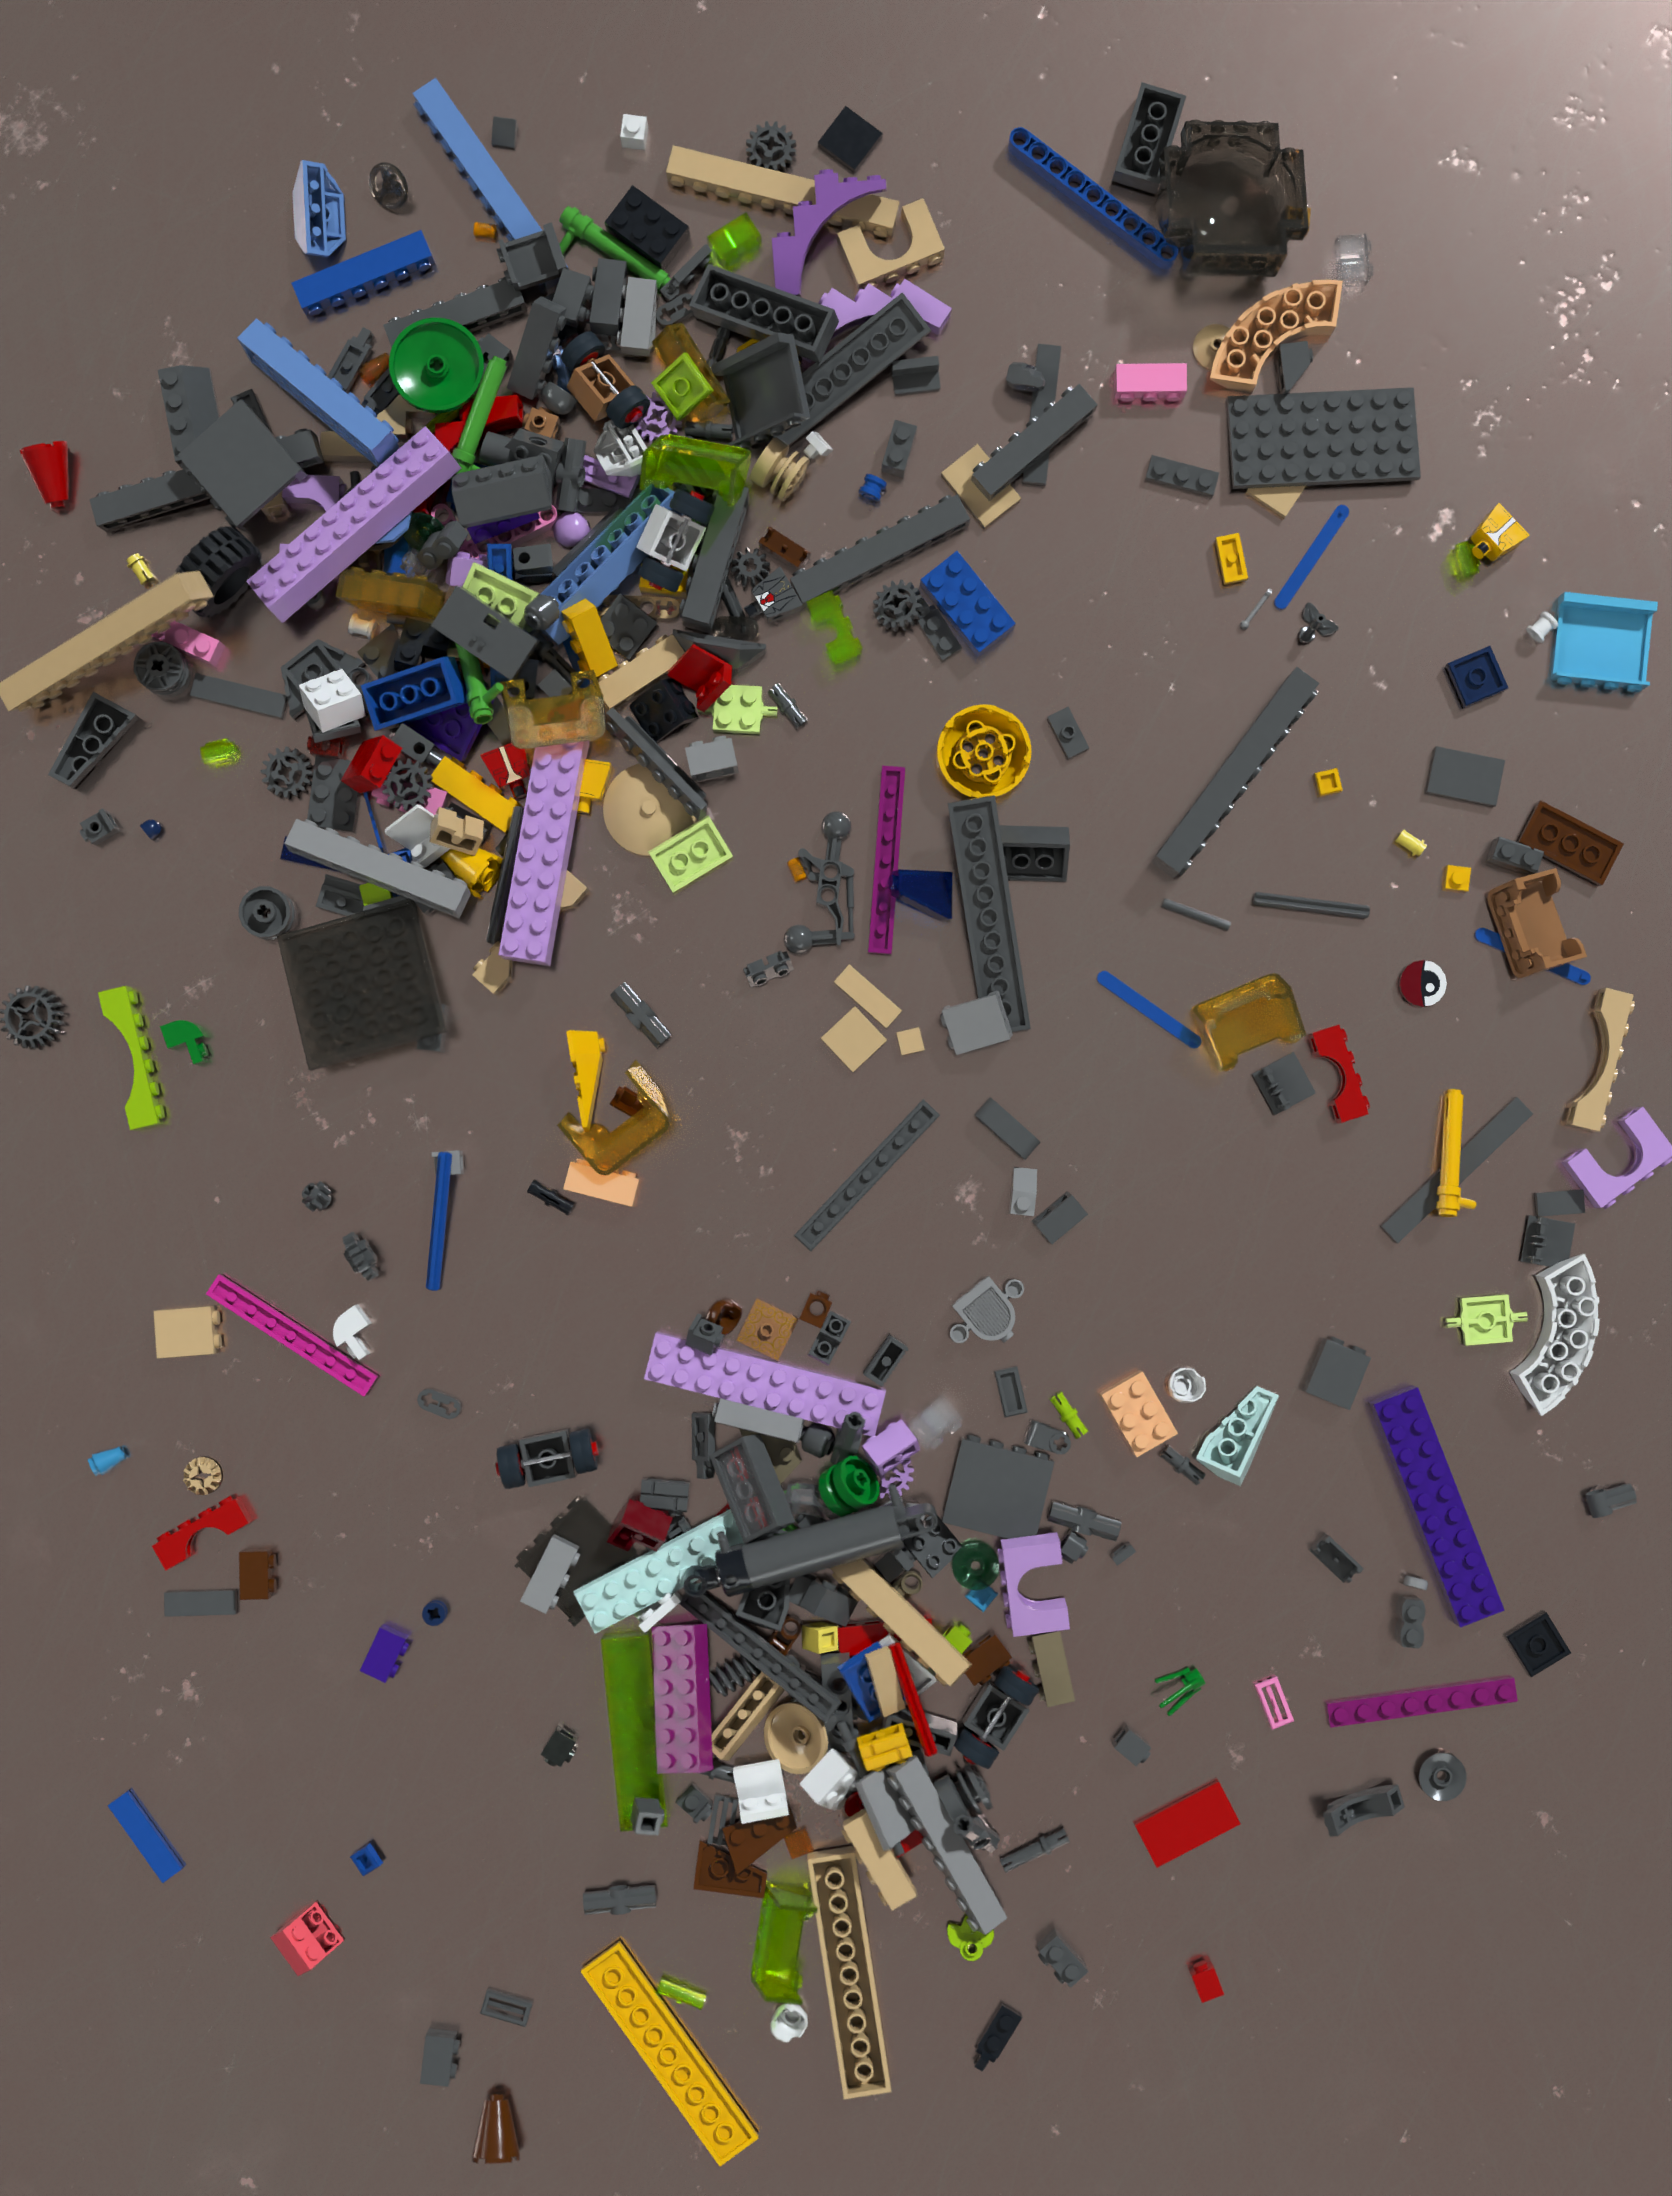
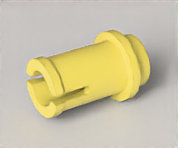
M136 553L126 560L128 562L127 567L132 568L141 585L147 584V579L151 582L155 577L144 563V557Z
M1405 829L1395 841L1411 851L1412 856L1417 855L1418 857L1427 846L1423 843L1424 840H1418Z

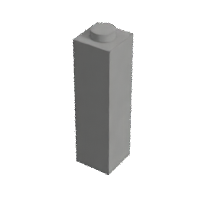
M721 1398L719 1403H715L712 1417H715L714 1422L795 1443L800 1442L805 1421L802 1418Z

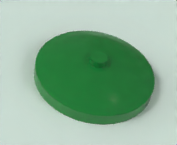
M426 318L409 325L396 338L390 351L389 371L397 392L411 406L429 413H446L461 408L475 396L484 375V358L478 341L467 328L450 319Z

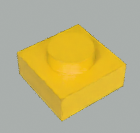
M1447 865L1443 889L1462 892L1469 891L1471 868Z

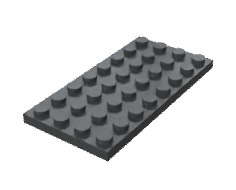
M1414 387L1227 397L1233 489L1413 481L1421 478Z

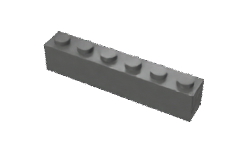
M503 277L496 284L479 286L474 292L468 294H457L452 300L447 302L438 301L432 304V307L425 310L416 309L409 316L403 318H392L383 326L392 347L396 338L405 328L422 319H450L471 331L526 311L527 308L521 291L515 292L513 284L508 285L506 278Z
M1080 384L1075 388L1072 386L1067 388L1061 394L1062 399L1057 403L1052 401L1043 410L1045 413L1039 418L1037 416L1033 417L1026 424L1027 428L1023 432L1017 431L1008 439L1009 443L1004 448L999 446L990 455V460L986 463L982 461L972 470L974 473L972 474L971 481L989 501L1096 411L1098 404Z

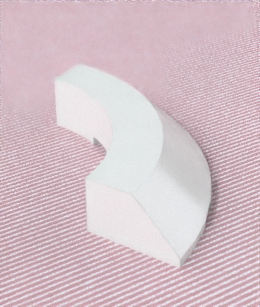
M1585 1254L1561 1261L1535 1275L1544 1301L1542 1330L1531 1353L1510 1374L1520 1392L1540 1416H1543L1557 1406L1565 1398L1569 1390L1576 1386L1579 1381L1578 1378L1584 1368L1588 1366L1593 1354L1592 1349L1595 1337L1598 1336L1599 1297H1597L1596 1280Z

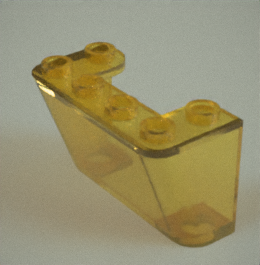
M594 670L571 673L572 694L526 700L524 679L500 682L504 687L501 696L511 742L518 749L596 740L605 733L603 694ZM587 678L590 680V684L586 688H579L577 686L578 680ZM510 687H517L520 693L516 697H509L507 690Z

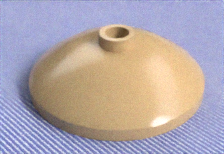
M797 1702L784 1703L776 1707L769 1714L765 1722L764 1741L767 1751L772 1760H780L783 1770L792 1774L809 1773L826 1755L828 1737L822 1720L803 1704Z

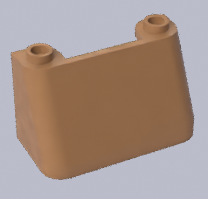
M1556 868L1511 880L1493 888L1488 893V904L1513 974L1518 978L1531 976L1587 957L1584 946L1578 938H1566L1552 895L1559 892L1561 880Z

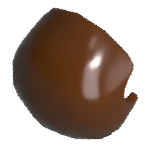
M721 1299L711 1305L705 1320L722 1326V1334L726 1336L738 1325L742 1310L732 1301Z

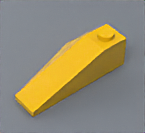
M569 1030L566 1033L570 1059L573 1068L576 1070L573 1077L576 1090L579 1091L577 1100L583 1130L588 1132L590 1131L602 1067V1052H606L604 1038H600L596 1031Z

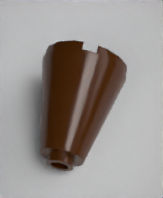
M490 2094L489 2099L484 2100L472 2153V2162L478 2163L480 2158L485 2159V2164L512 2162V2157L519 2161L520 2152L509 2099L504 2098V2094Z

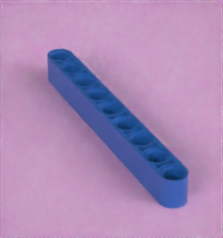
M1018 127L1011 132L1008 149L1013 156L1157 267L1169 269L1174 265L1178 255V248L1174 242L1027 129ZM1022 139L1025 143L1017 145L1014 143V140ZM1040 153L1043 158L1035 159L1032 154ZM1053 167H1058L1062 172L1056 174L1053 173L1050 169ZM1076 181L1080 186L1073 188L1069 185V182ZM1094 195L1098 198V201L1091 202L1087 197ZM1112 209L1117 215L1109 216L1106 210ZM1130 223L1135 229L1127 230L1124 225ZM1150 238L1153 240V244L1147 245L1142 239ZM1168 252L1172 258L1165 259L1161 256V253Z

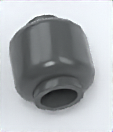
M537 595L525 607L524 618L527 624L535 630L548 629L560 616L557 600L552 596Z
M813 1423L808 1428H803L800 1441H802L801 1447L803 1451L815 1457L822 1458L825 1455L828 1456L834 1447V1433L831 1429Z

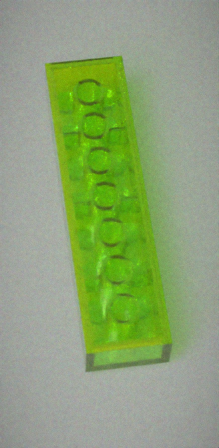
M650 1630L645 1633L639 1631L603 1635L601 1638L620 1832L633 1831L630 1818L634 1798L658 1799L661 1809H664V1821L660 1827H668L670 1819L665 1773H657L653 1654Z

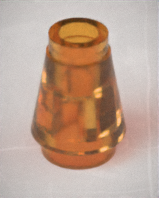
M385 352L361 365L358 373L369 386L373 383L375 384L389 368V355Z

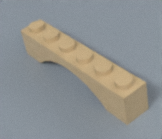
M568 870L560 911L574 908L589 892V889ZM499 941L490 948L489 952L491 954L486 960L481 959L474 966L473 970L475 972L472 974L495 995L512 978L513 965L512 960H505L499 956L501 944Z
M1610 988L1599 990L1594 1013L1602 1033L1603 1051L1601 1063L1590 1086L1571 1103L1567 1126L1590 1132H1600V1129L1604 1127L1606 1123L1605 1108L1612 1099V1092H1610L1611 1084L1615 1082L1618 1070L1615 1069L1617 1060H1620L1623 1054L1622 1040L1623 1037L1627 1036L1629 1024H1627L1628 1016L1634 1010L1633 994Z

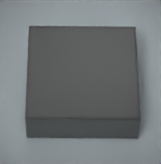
M1127 1542L1110 1554V1557L1118 1566L1136 1553V1551Z

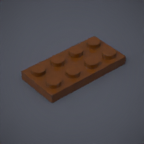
M1541 800L1538 801L1518 840V843L1530 846L1532 849L1536 848L1544 851L1543 857L1599 886L1604 884L1624 843Z

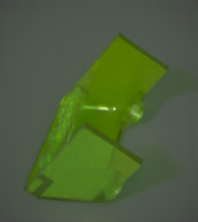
M661 435L643 451L640 490H645L650 484H654L656 488L665 489L668 488V485L678 482L718 490V495L728 502L727 506L733 507L742 497L752 452L745 448L682 436Z
M766 1887L765 1895L762 1899L751 1967V1981L765 2002L802 2005L803 1999L798 1994V1989L802 1987L803 1977L802 1974H799L796 1967L803 1923L808 1922L809 1917L812 1918L813 1914L817 1913L818 1908L809 1897L774 1887Z

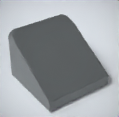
M494 116L491 144L493 146L515 149L518 131L517 120Z

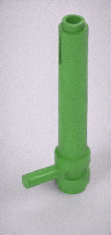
M567 206L561 214L559 222L563 224V228L568 230L559 244L563 255L576 236L581 240L585 239L614 260L626 261L627 269L640 278L656 280L659 291L671 280L668 273L596 225L592 218L587 215L583 216L576 207Z
M493 356L492 360L489 359L457 448H454L451 454L461 467L455 474L480 469V467L473 465L476 459L474 454L507 366H505L507 361L499 357Z
M456 643L467 689L466 699L470 707V716L476 724H486L493 719L494 710L491 701L503 691L504 687L501 683H496L490 690H487L479 658Z

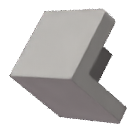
M443 1151L452 1153L451 1175L464 1174L463 1151ZM431 1152L432 1157H434L435 1175L439 1152Z

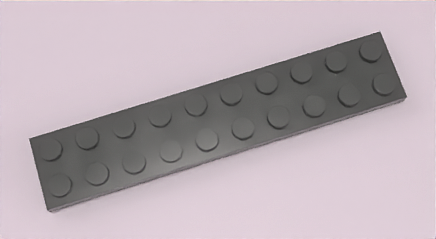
M995 795L949 802L947 804L978 998L988 996L989 993L999 990L1012 1032L1031 1029Z

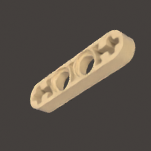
M608 595L604 599L603 604L611 605L610 600H615L618 595ZM624 595L639 608L644 602H650L654 608L648 615L655 620L673 621L680 616V604L674 598ZM656 603H660L661 608H668V604H673V608H677V610L672 611V615H668L666 610H660V615H656L658 611ZM603 607L600 612L597 610L600 618H602L609 607Z

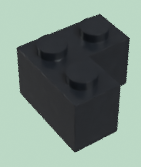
M406 617L394 658V670L401 672L421 665L423 655L436 659L447 657V650L450 648L452 640L433 628L431 624Z

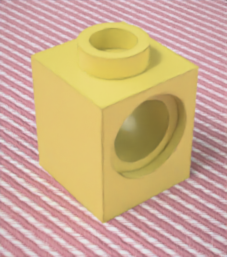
M822 1621L802 1625V1648L817 1654L838 1650V1626Z

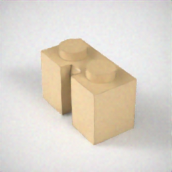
M438 807L430 826V842L475 856L483 840L484 821L467 815L464 819L457 817V812Z

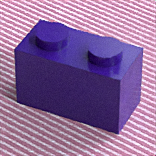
M383 1624L377 1632L360 1672L384 1683L389 1678L394 1679L400 1667L396 1663L400 1656H405L410 1644L407 1643L409 1635Z

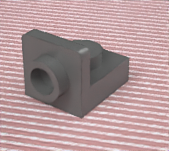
M693 1783L686 1788L675 1802L693 1818L695 1824L700 1820L704 1822L713 1812L710 1809L713 1801Z

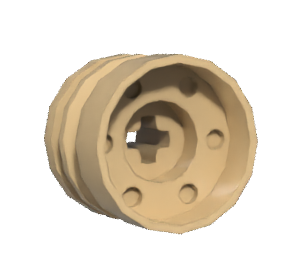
M775 437L758 458L749 478L762 488L772 481L770 493L775 495L779 491L778 499L785 501L802 482L810 460L805 456L799 460L800 453L798 451H795L787 458L789 445Z

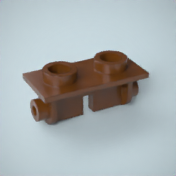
M619 1086L615 1093L616 1095L610 1102L611 1106L649 1127L652 1126L661 1110L657 1107L658 1104L644 1097L641 1101L638 1100L639 1094L631 1091L626 1086L624 1088Z

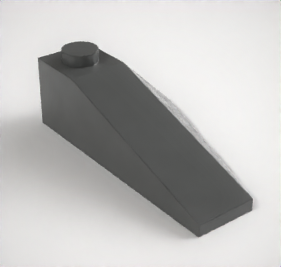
M781 1529L774 1534L778 1535L785 1533L787 1531ZM790 1579L744 1593L736 1617L755 1626L781 1632L789 1611Z

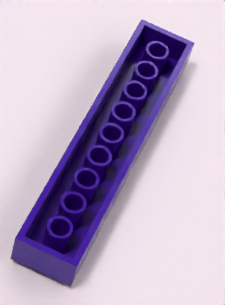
M1411 1385L1368 1402L1454 1624L1461 1628L1505 1611L1418 1387Z

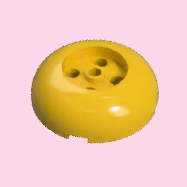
M974 705L959 711L946 723L938 740L937 759L944 778L958 792L972 798L995 795L996 798L1010 792L1024 778L1031 760V743L1025 727L1011 712H1007L994 705ZM992 734L995 737L994 743H987L985 741L986 735ZM969 742L973 745L971 752H966L963 749L965 743ZM984 750L988 755L986 758L979 756V752ZM996 756L1003 758L1004 762L1002 765L994 763L993 760ZM973 765H980L982 771L979 774L973 773L971 769Z

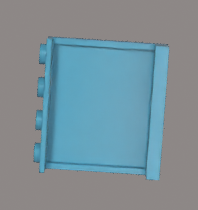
M1572 592L1561 594L1558 597L1556 620L1559 626L1555 629L1550 680H1557V683L1561 685H1570L1572 682L1581 683L1580 686L1582 687L1604 685V689L1617 690L1618 687L1627 688L1629 692H1641L1650 686V682L1646 681L1652 616L1657 612L1658 602Z

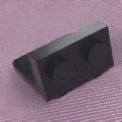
M673 678L660 680L630 704V709L638 723L656 743L678 726L693 722L699 717L695 712L693 703L688 700L683 692L682 685Z

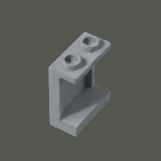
M999 990L989 993L988 996L955 1006H945L942 1010L943 1014H940L942 1025L944 1028L947 1027L950 1035L948 1036L949 1046L951 1050H955L956 1055L1010 1040L1013 1035Z

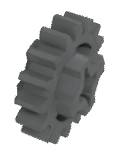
M765 121L764 128L756 125L757 132L750 131L751 139L746 140V146L749 147L746 149V154L751 156L749 158L750 164L756 163V166L775 171H777V168H781L785 171V163L792 165L793 160L791 156H796V150L794 149L796 147V140H791L793 138L792 131L786 133V125L778 128L777 121L774 122L773 126H769L768 121ZM778 136L781 137L784 140V142L780 141ZM758 154H762L764 160Z
M900 580L899 585L891 581V587L889 588L883 585L884 592L876 593L879 600H873V604L877 607L873 609V612L878 616L876 618L880 624L883 623L886 629H889L891 626L894 632H897L899 626L904 631L907 624H910L912 627L915 626L913 620L921 619L918 611H924V607L921 604L924 602V599L920 595L919 589L917 587L914 588L911 582L906 585L903 580Z
M285 747L284 752L276 748V755L274 756L269 753L270 761L262 762L267 766L266 769L261 770V773L267 776L262 779V782L269 784L267 789L270 792L275 790V795L278 797L282 793L286 799H289L290 793L298 797V790L306 792L304 785H311L312 783L307 779L308 776H313V772L308 770L312 763L304 762L307 756L305 754L299 756L300 751L296 748L292 753L289 747ZM287 758L296 759L299 763L291 764ZM285 766L291 770L289 772V779L283 775L286 773ZM302 774L301 779H300L299 782L297 783V779H298L299 775ZM276 782H284L288 788L280 787Z
M407 759L406 764L398 760V766L396 768L392 766L391 773L387 775L388 779L384 780L382 784L387 787V789L382 791L383 794L390 795L387 801L389 803L396 801L394 807L397 809L403 805L404 810L408 811L409 806L414 807L418 803L425 806L424 798L432 797L428 790L434 789V786L428 782L433 777L432 775H425L428 769L426 766L420 769L421 763L419 761L412 765L411 759ZM408 770L407 773L398 775V773ZM419 774L421 775L423 780V787H421L417 781L419 778ZM411 782L413 786L411 788H405L403 786V783ZM393 783L396 784L398 788V791L396 793L397 796L394 794L393 791ZM418 795L416 798L408 800L410 796Z
M354 1232L342 1237L346 1249L343 1254L356 1274L362 1273L367 1281L379 1276V1271L375 1264L378 1259L367 1240L363 1239L360 1241L358 1235Z

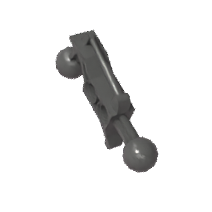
M839 811L827 814L822 821V831L828 838L825 860L813 857L804 848L798 851V856L809 873V880L819 882L816 905L828 910L835 921L836 930L811 931L804 925L797 924L791 926L784 934V943L786 948L794 954L806 953L812 945L837 944V947H841V940H851L855 937L853 930L854 869L839 861L842 839L849 835L851 821L846 814ZM811 864H812L820 873L813 872V871H812V868H811ZM827 867H834L838 873L834 878H827L825 876L824 870ZM841 877H846L849 932H842L844 918L838 904ZM831 890L835 897L832 901H824L821 897L822 892Z

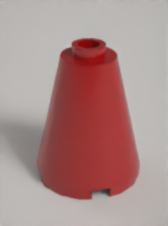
M54 441L53 444L41 443L22 448L20 455L44 503L50 504L51 508L65 506L64 502L69 500L67 441Z

